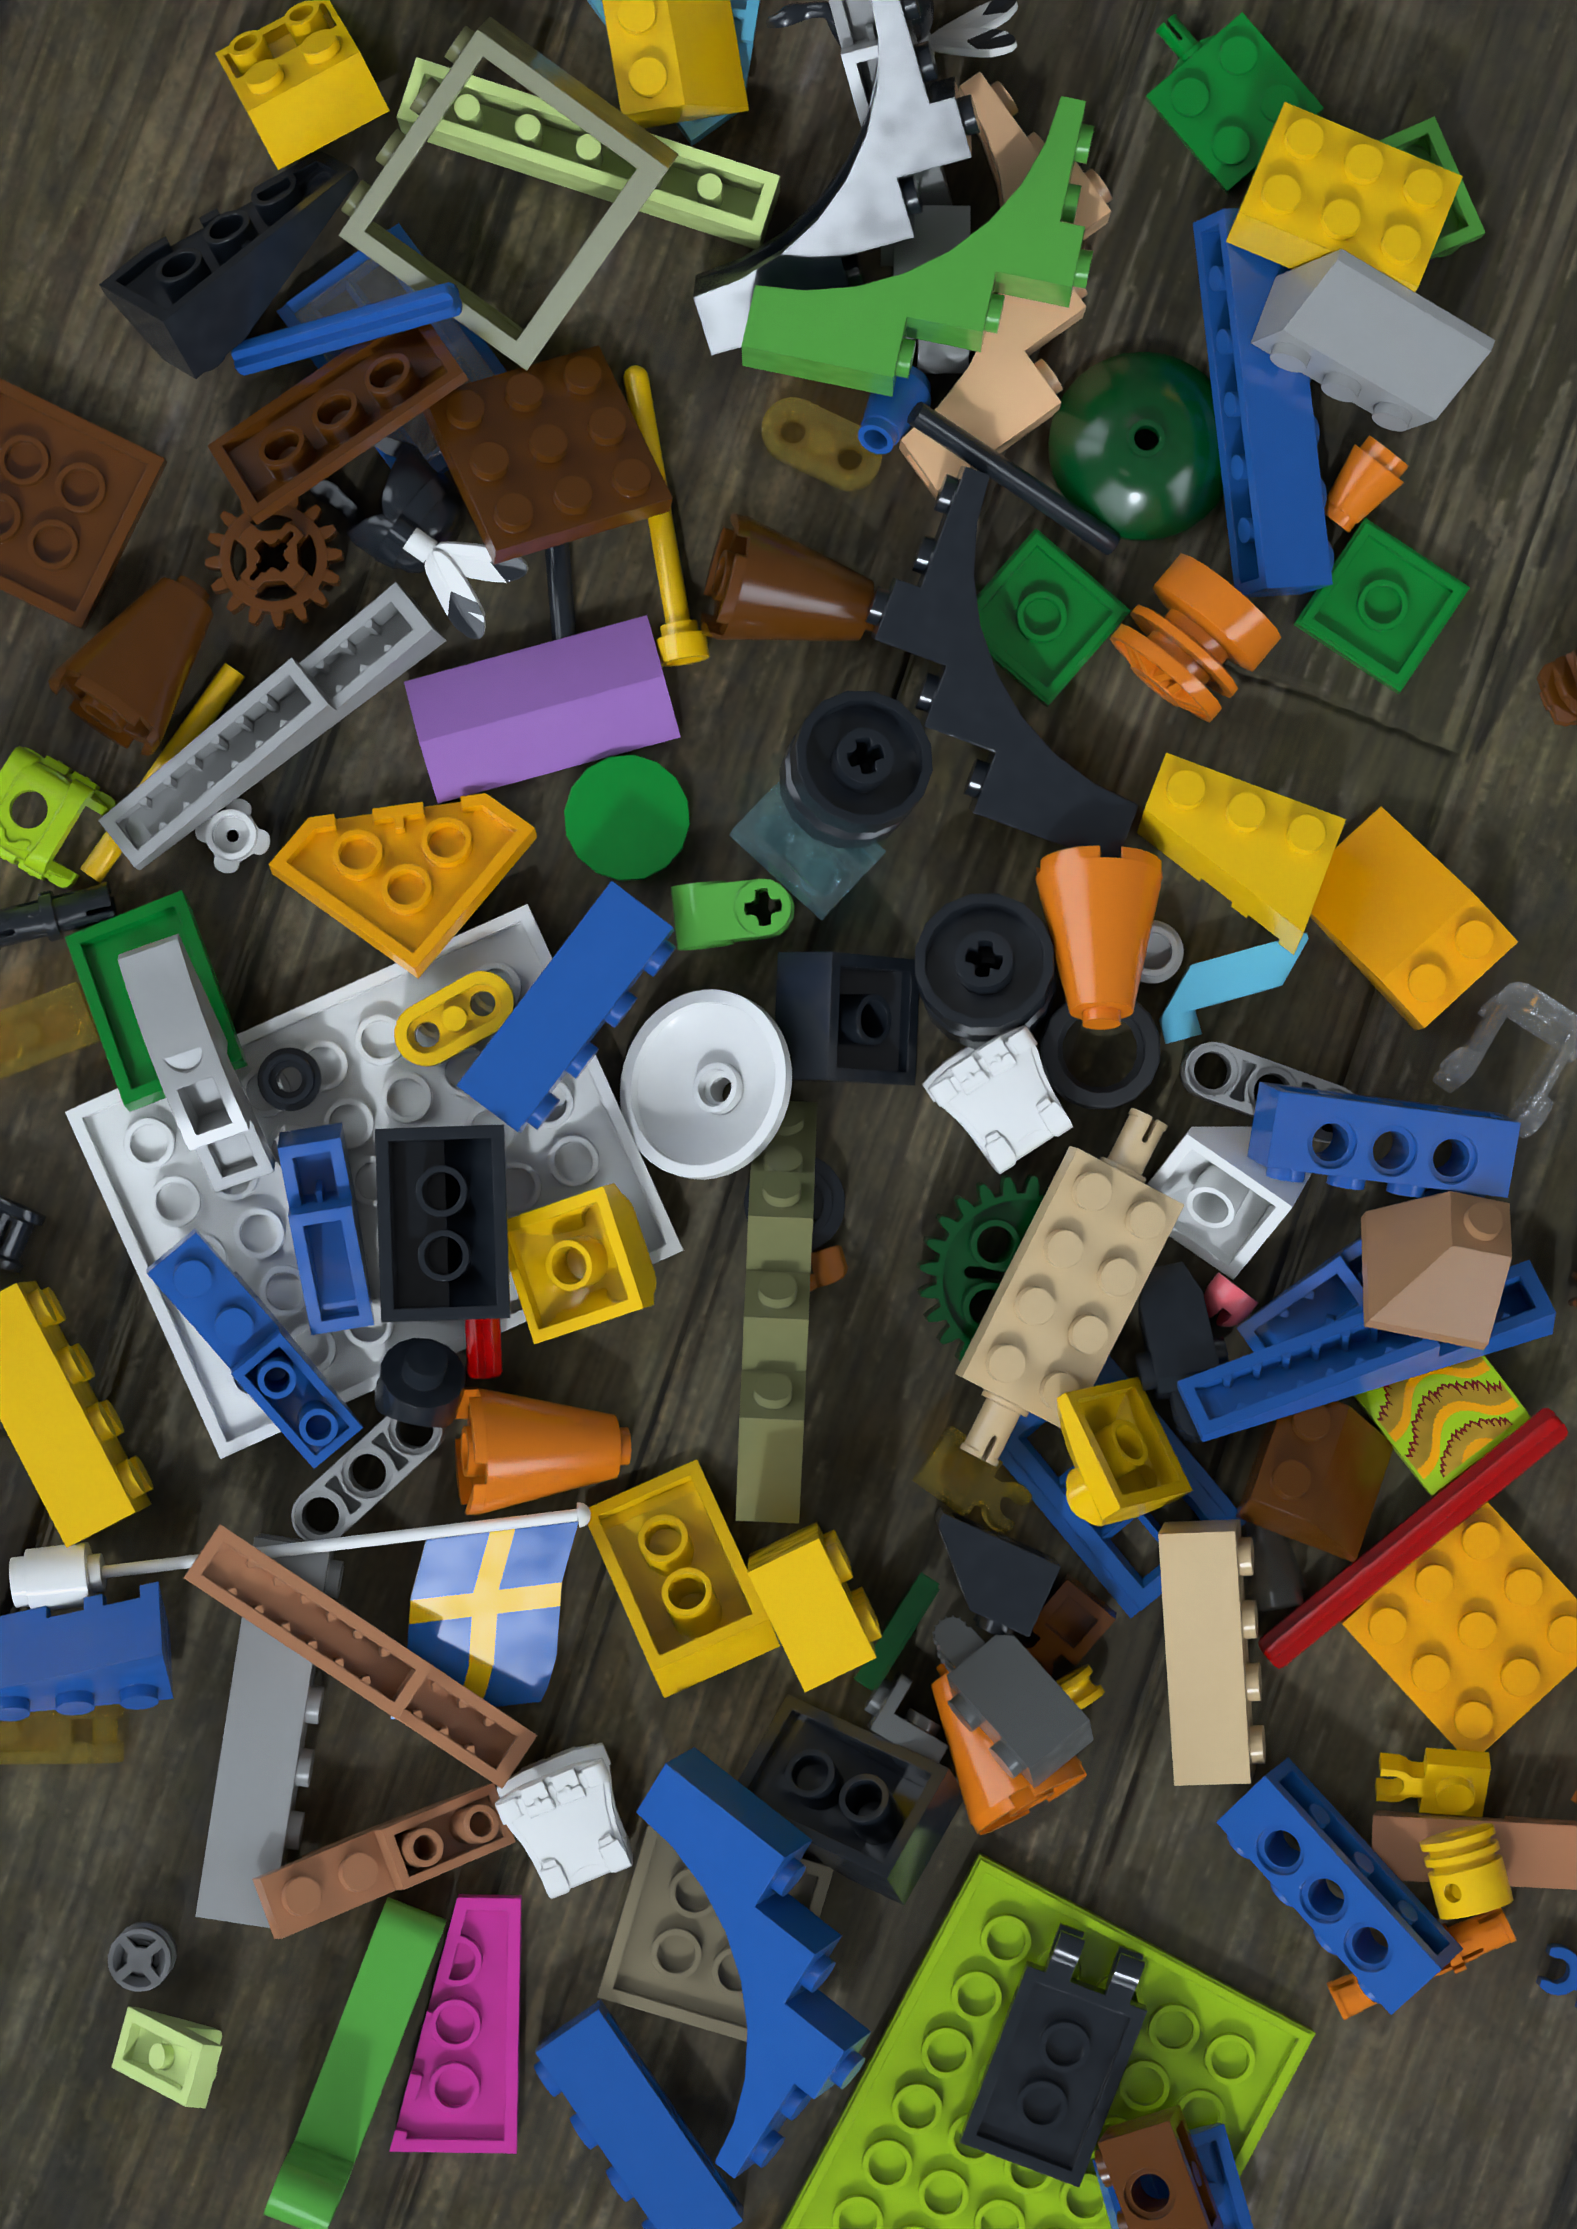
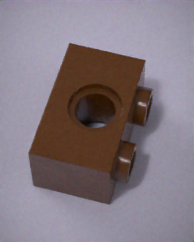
M1180 2105L1107 2128L1098 2141L1099 2149L1095 2151V2162L1103 2184L1107 2188L1113 2186L1121 2207V2210L1117 2211L1119 2229L1223 2228L1224 2225ZM1154 2174L1161 2177L1169 2187L1170 2196L1163 2199L1149 2196L1141 2186L1140 2176Z

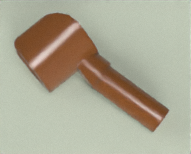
M840 1245L811 1253L813 1274H810V1292L816 1288L835 1283L843 1279L847 1274L848 1265Z

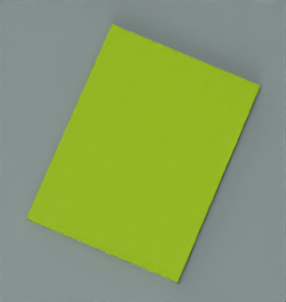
M978 1852L780 2229H1112L1092 2161L1095 2158V2151L1099 2149L1098 2141L1080 2187L960 2143L961 2131L1025 1964L1028 1960L1045 1967L1060 1923L1084 1932L1083 1938L1085 1943L1072 1977L1102 1989L1106 1987L1110 1969L1120 1945L1144 1954L1142 1961H1145V1966L1131 2000L1145 2004L1147 2013L1098 2141L1110 2126L1180 2105L1189 2130L1216 2123H1223L1225 2125L1240 2178L1316 2033L1312 2028Z

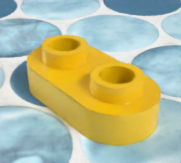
M477 971L465 975L410 1006L399 1016L394 1029V1039L399 1052L408 1061L419 1066L431 1067L444 1063L494 1035L515 1009L513 991L504 979L494 973ZM480 992H488L495 999L494 1010L486 1016L476 1015L472 1010V999ZM424 1023L435 1024L440 1032L438 1042L431 1047L421 1046L416 1039V1032Z

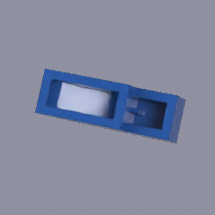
M340 1122L279 1132L277 1150L289 1206L288 1219L311 1335L374 1325L375 1320L363 1238L343 1124Z

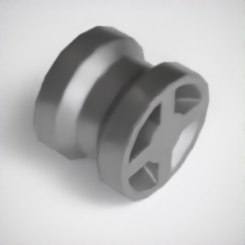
M151 1921L136 1922L125 1928L112 1943L108 1954L109 1971L114 1980L123 1988L134 1992L149 1991L160 1985L173 1969L177 1958L176 1942L171 1933L162 1925ZM133 1941H135L138 1945H146L148 1947L136 1946Z

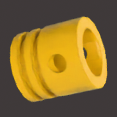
M1492 1823L1475 1824L1444 1831L1419 1842L1421 1851L1429 1853L1423 1859L1427 1868H1433L1427 1874L1440 1919L1449 1920L1474 1916L1501 1908L1514 1901L1503 1857L1495 1854L1500 1849L1497 1839H1491V1836L1496 1833Z

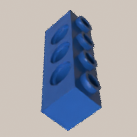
M1259 1082L1247 1157L1267 1167V1177L1289 1182H1304L1305 1173L1307 1172L1327 1175V1184L1352 1190H1364L1366 1180L1386 1182L1387 1192L1408 1197L1423 1198L1426 1188H1433L1485 1198V1195L1508 1198L1521 1122L1496 1112ZM1330 1123L1333 1130L1332 1140L1325 1150L1315 1153L1312 1147L1313 1136L1321 1126ZM1390 1131L1393 1139L1391 1150L1384 1158L1375 1161L1373 1156L1374 1143L1380 1135ZM1450 1139L1452 1153L1449 1160L1443 1166L1435 1168L1433 1163L1435 1149L1441 1142Z
M1289 1757L1267 1773L1216 1822L1227 1834V1839L1232 1848L1239 1855L1250 1859L1270 1881L1271 1888L1278 1899L1287 1906L1293 1907L1314 1930V1935L1319 1944L1329 1953L1337 1955L1357 1977L1358 1984L1365 1995L1372 2001L1381 2004L1390 2015L1397 2011L1463 1950L1461 1945ZM1283 1831L1292 1834L1296 1838L1300 1851L1288 1845ZM1326 1879L1332 1880L1339 1885L1344 1899L1335 1896L1330 1891ZM1370 1927L1379 1930L1385 1936L1388 1947L1380 1945L1373 1938Z

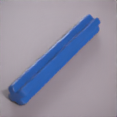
M448 282L246 339L231 351V355L234 360L235 369L240 375L245 376L456 317L462 313L463 304L457 286L454 283Z

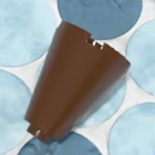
M735 513L730 515L729 518L735 530L723 527L711 559L705 583L704 595L711 596L715 603L713 615L701 612L703 635L717 640L859 641L865 630L873 632L875 625L865 622L875 594L872 579L747 515L743 516Z
M180 575L176 581L166 577L161 578L62 663L48 680L50 689L57 696L64 686L75 698L68 709L103 736L126 749L135 739L144 743L141 755L149 756L154 754L162 742L214 616L212 609L207 604L210 595L204 588L188 577Z

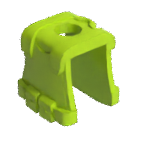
M18 746L13 750L0 771V858L7 860L13 865L18 864V868L24 870L32 877L34 876L43 881L48 879V881L58 887L69 889L76 883L80 875L53 859L85 806L104 816L118 802L102 791L100 792V787L92 782L90 778L84 777L76 771L73 772L63 762L57 761L48 755L43 758V756L29 748ZM25 792H37L47 802V816L37 827L22 828L13 818V803L18 796Z

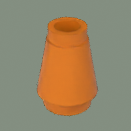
M1369 435L1360 447L1354 444L1327 495L1324 508L1325 515L1349 533L1356 523L1364 519L1404 483L1399 478L1409 466Z

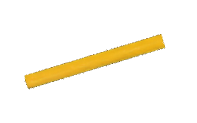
M223 664L139 785L214 723L245 676L228 664ZM107 831L80 867L83 872L99 883L102 882L122 853Z

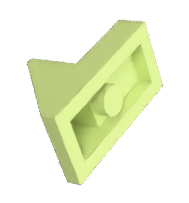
M128 2006L111 2068L185 2107L206 2108L222 2050L220 2045L222 2032L206 2025L139 2007Z

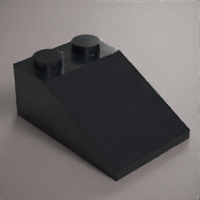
M787 1694L738 1779L739 1783L812 1839L805 1852L806 1854L846 1878L902 1905H905L963 1802L959 1784L948 1767L898 1744H894L885 1738Z

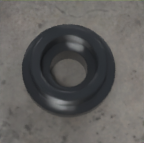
M282 1048L272 1052L264 1059L258 1071L257 1081L259 1091L267 1103L279 1110L297 1111L309 1106L316 1099L321 1089L322 1075L318 1063L310 1054L297 1048ZM289 1067L296 1068L302 1076L300 1087L293 1092L284 1091L279 1084L281 1072Z

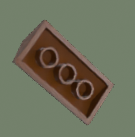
M427 324L351 346L207 446L250 517L258 525L469 379L433 326Z

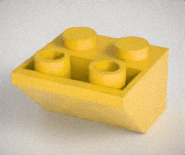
M330 0L300 2L291 7L285 16L259 30H251L238 35L230 42L229 46L215 53L278 170L390 111L358 47Z

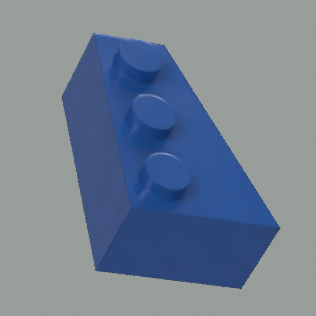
M159 1582L140 1585V1598L107 1605L106 1596L103 1594L83 1598L84 1610L63 1615L51 1616L50 1609L44 1606L0 1616V1721H18L29 1717L30 1712L56 1710L63 1715H83L93 1711L95 1706L120 1704L126 1709H147L156 1706L159 1700L174 1699L170 1627Z

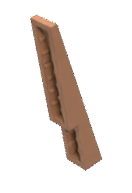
M221 1524L218 1525L183 1577L501 1789H503L537 1737L535 1733Z
M1376 1810L1373 1815L1371 1848L1401 1881L1430 1882L1427 1873L1433 1870V1868L1425 1866L1423 1858L1429 1853L1421 1851L1419 1842L1423 1839L1464 1826L1492 1823L1496 1833L1491 1836V1839H1497L1500 1849L1495 1854L1503 1857L1510 1886L1577 1890V1821L1517 1816H1505L1503 1819Z

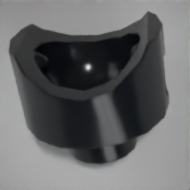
M411 1338L398 1342L386 1352L381 1362L380 1375L375 1387V1406L379 1413L398 1421L425 1427H447L453 1422L459 1410L461 1394L465 1386V1367L459 1356L452 1349L433 1339Z

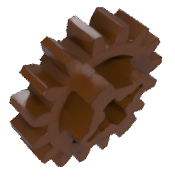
M299 496L266 519H283L290 521V523L286 522L280 530L260 531L254 526L256 523L250 517L242 502L241 507L244 513L238 518L231 513L223 511L220 517L228 527L225 535L209 533L208 536L209 542L220 549V555L205 559V566L209 570L222 572V577L218 578L211 587L216 595L228 592L233 593L226 606L233 615L242 611L247 606L250 608L249 623L252 626L258 627L263 621L265 614L271 615L275 627L278 630H282L285 628L286 614L294 612L297 618L305 624L309 622V613L306 608L308 604L313 601L325 609L329 606L330 603L321 591L324 585H341V578L329 569L330 564L344 561L345 558L342 550L328 548L327 543L339 535L335 526L326 525L321 528L316 526L324 513L318 505H314L305 513H302L300 511L301 497ZM311 538L316 548L317 559L313 576L309 575L303 567V551L310 545L308 542ZM238 543L246 550L247 568L241 573L239 581L234 571V553ZM284 547H287L283 554L289 563L286 569L280 572L278 569L271 567L263 573L267 566L265 560L261 557L263 552L270 548L278 553ZM290 588L296 594L288 599L279 601L259 599L264 597L270 589Z

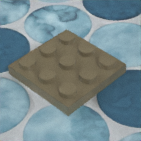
M648 1824L597 1997L747 2042V2023L741 1979L726 1932L703 1887L674 1848ZM803 1856L800 1862L806 1866V1869L789 1894L820 1918L834 1870L816 1859Z

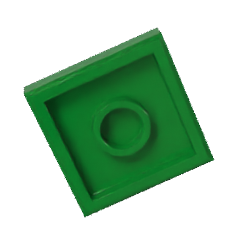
M1365 518L1333 564L1331 571L1333 585L1317 589L1293 625L1396 694H1399L1470 587Z
M1037 528L1034 529L977 595L980 626L992 660L1046 707L1052 703L1131 612L1128 607Z

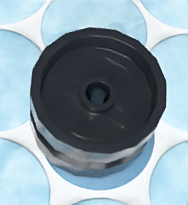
M875 691L843 692L822 701L803 721L797 734L790 741L779 768L780 795L792 820L811 838L835 848L868 847L887 839L902 824L924 796L933 771L931 743L920 720L900 701Z
M998 893L969 894L945 904L925 924L915 947L916 981L919 986L920 997L930 1021L950 1040L977 1049L994 1037L1024 1025L1028 1027L1032 1034L1046 1021L1057 996V969L1054 946L1043 921L1024 903ZM990 968L989 977L977 976L980 970Z

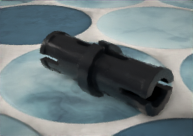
M104 881L99 885L54 895L51 890L38 893V900L0 909V950L2 947L47 936L51 942L64 938V932L95 925L118 916L114 897L109 895L112 893L109 882Z

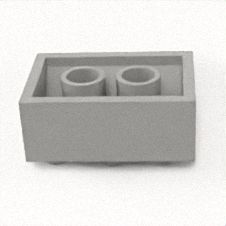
M1343 249L1276 276L1251 340V344L1270 354V360L1276 366L1290 372L1303 373L1322 384L1321 389L1326 395L1339 401L1352 402L1372 414V419L1376 424L1397 432H1403L1436 420L1489 355L1495 342L1491 337Z

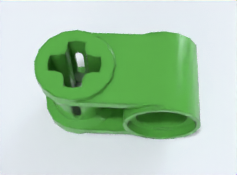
M753 879L736 882L709 881L671 887L677 950L679 951L716 948L733 945L734 942L773 938L783 934L790 927L794 919L795 905L792 896L781 884L771 879ZM768 892L770 899L774 902L782 903V911L773 913L771 915V924L767 926H762V922L757 916L749 915L748 913L749 906L759 903V893Z

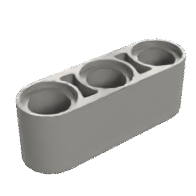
M1208 1042L1195 1046L1186 1053L1180 1067L1182 1084L1190 1094L1198 1099L1254 1118L1256 1106L1253 1093L1254 1086L1258 1079L1266 1074L1276 1076L1284 1085L1353 1094L1340 1085L1218 1042ZM1205 1053L1216 1054L1226 1064V1079L1217 1089L1205 1088L1195 1079L1194 1065L1197 1059ZM1319 1128L1315 1132L1313 1140L1330 1143L1333 1132H1326Z
M386 1416L296 1500L293 1505L291 1518L293 1528L298 1536L305 1541L342 1536L439 1447L445 1438L447 1427H433L430 1441L423 1446H414L408 1444L402 1438L399 1429L400 1421ZM363 1454L375 1455L384 1463L386 1477L379 1488H364L355 1480L353 1465L358 1456ZM313 1498H328L338 1508V1524L332 1531L323 1532L316 1530L308 1522L306 1510Z

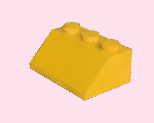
M602 0L620 110L624 115L642 128H650L749 111L730 0Z

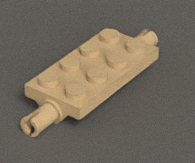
M1135 1108L1130 1109L1129 1116L1108 1158L1101 1157L1099 1160L1079 1148L1069 1146L955 1372L956 1375L983 1388L984 1390L981 1395L986 1397L960 1449L995 1467L999 1463L998 1459L1020 1415L1027 1418L1030 1412L1061 1428L1057 1410V1398L1066 1392L1094 1386L1184 1207V1204L1144 1184L1146 1178L1141 1175L1168 1126L1157 1119L1156 1121L1153 1120L1152 1116Z

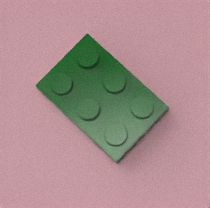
M182 890L65 936L122 1102L129 1112L165 1099L166 1096L140 1031L118 963V954L179 933L227 1039V1055L234 1070L248 1066L192 908Z

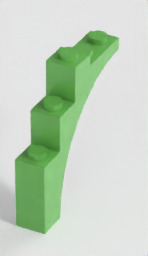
M1061 96L1047 140L1023 183L990 221L949 252L904 274L856 287L805 291L755 285L741 345L742 366L893 397L897 376L909 378L913 363L916 340L907 339L906 337L981 352L985 331L998 333L1005 296L1000 294L1069 308L1073 287L1086 289L1094 252L1082 249L1085 226L1074 224L1081 185L1070 183L1074 163L1087 164L1095 126L1083 124L1086 101Z

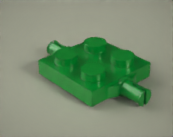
M1243 12L1216 35L1202 39L1200 42L1196 40L1179 20L1177 14H1173L1167 19V24L1181 40L1174 35L1164 22L1155 32L1160 35L1179 60L1171 74L1146 95V100L1222 190L1228 194L1250 174L1255 172L1284 102L1318 116L1324 111V107Z

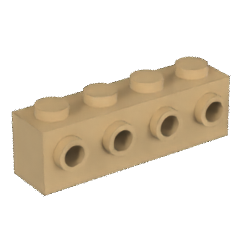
M1240 1519L1164 1522L1158 1534L1174 1786L1251 1784L1256 1769L1255 1764H1265L1264 1725H1253L1252 1701L1262 1700L1260 1663H1249L1248 1639L1258 1638L1256 1600H1245L1244 1576L1254 1575L1252 1537H1241Z

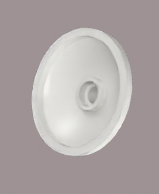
M716 989L693 991L683 994L663 1005L638 1031L627 1052L621 1074V1110L639 1151L658 1168L689 1179L706 1180L719 1178L748 1165L772 1141L780 1128L788 1108L792 1086V1066L786 1041L776 1022L762 1007L743 996L728 991ZM731 1082V1092L724 1101L722 1096L723 1089Z

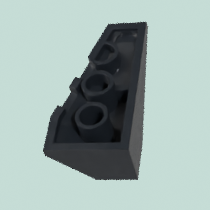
M320 151L256 186L251 193L252 202L237 210L228 211L220 214L218 208L201 216L199 219L204 228L172 246L165 236L145 247L99 285L108 299L164 361L197 379L204 372L218 367L224 361L226 355L245 340L358 181L359 176L353 167Z

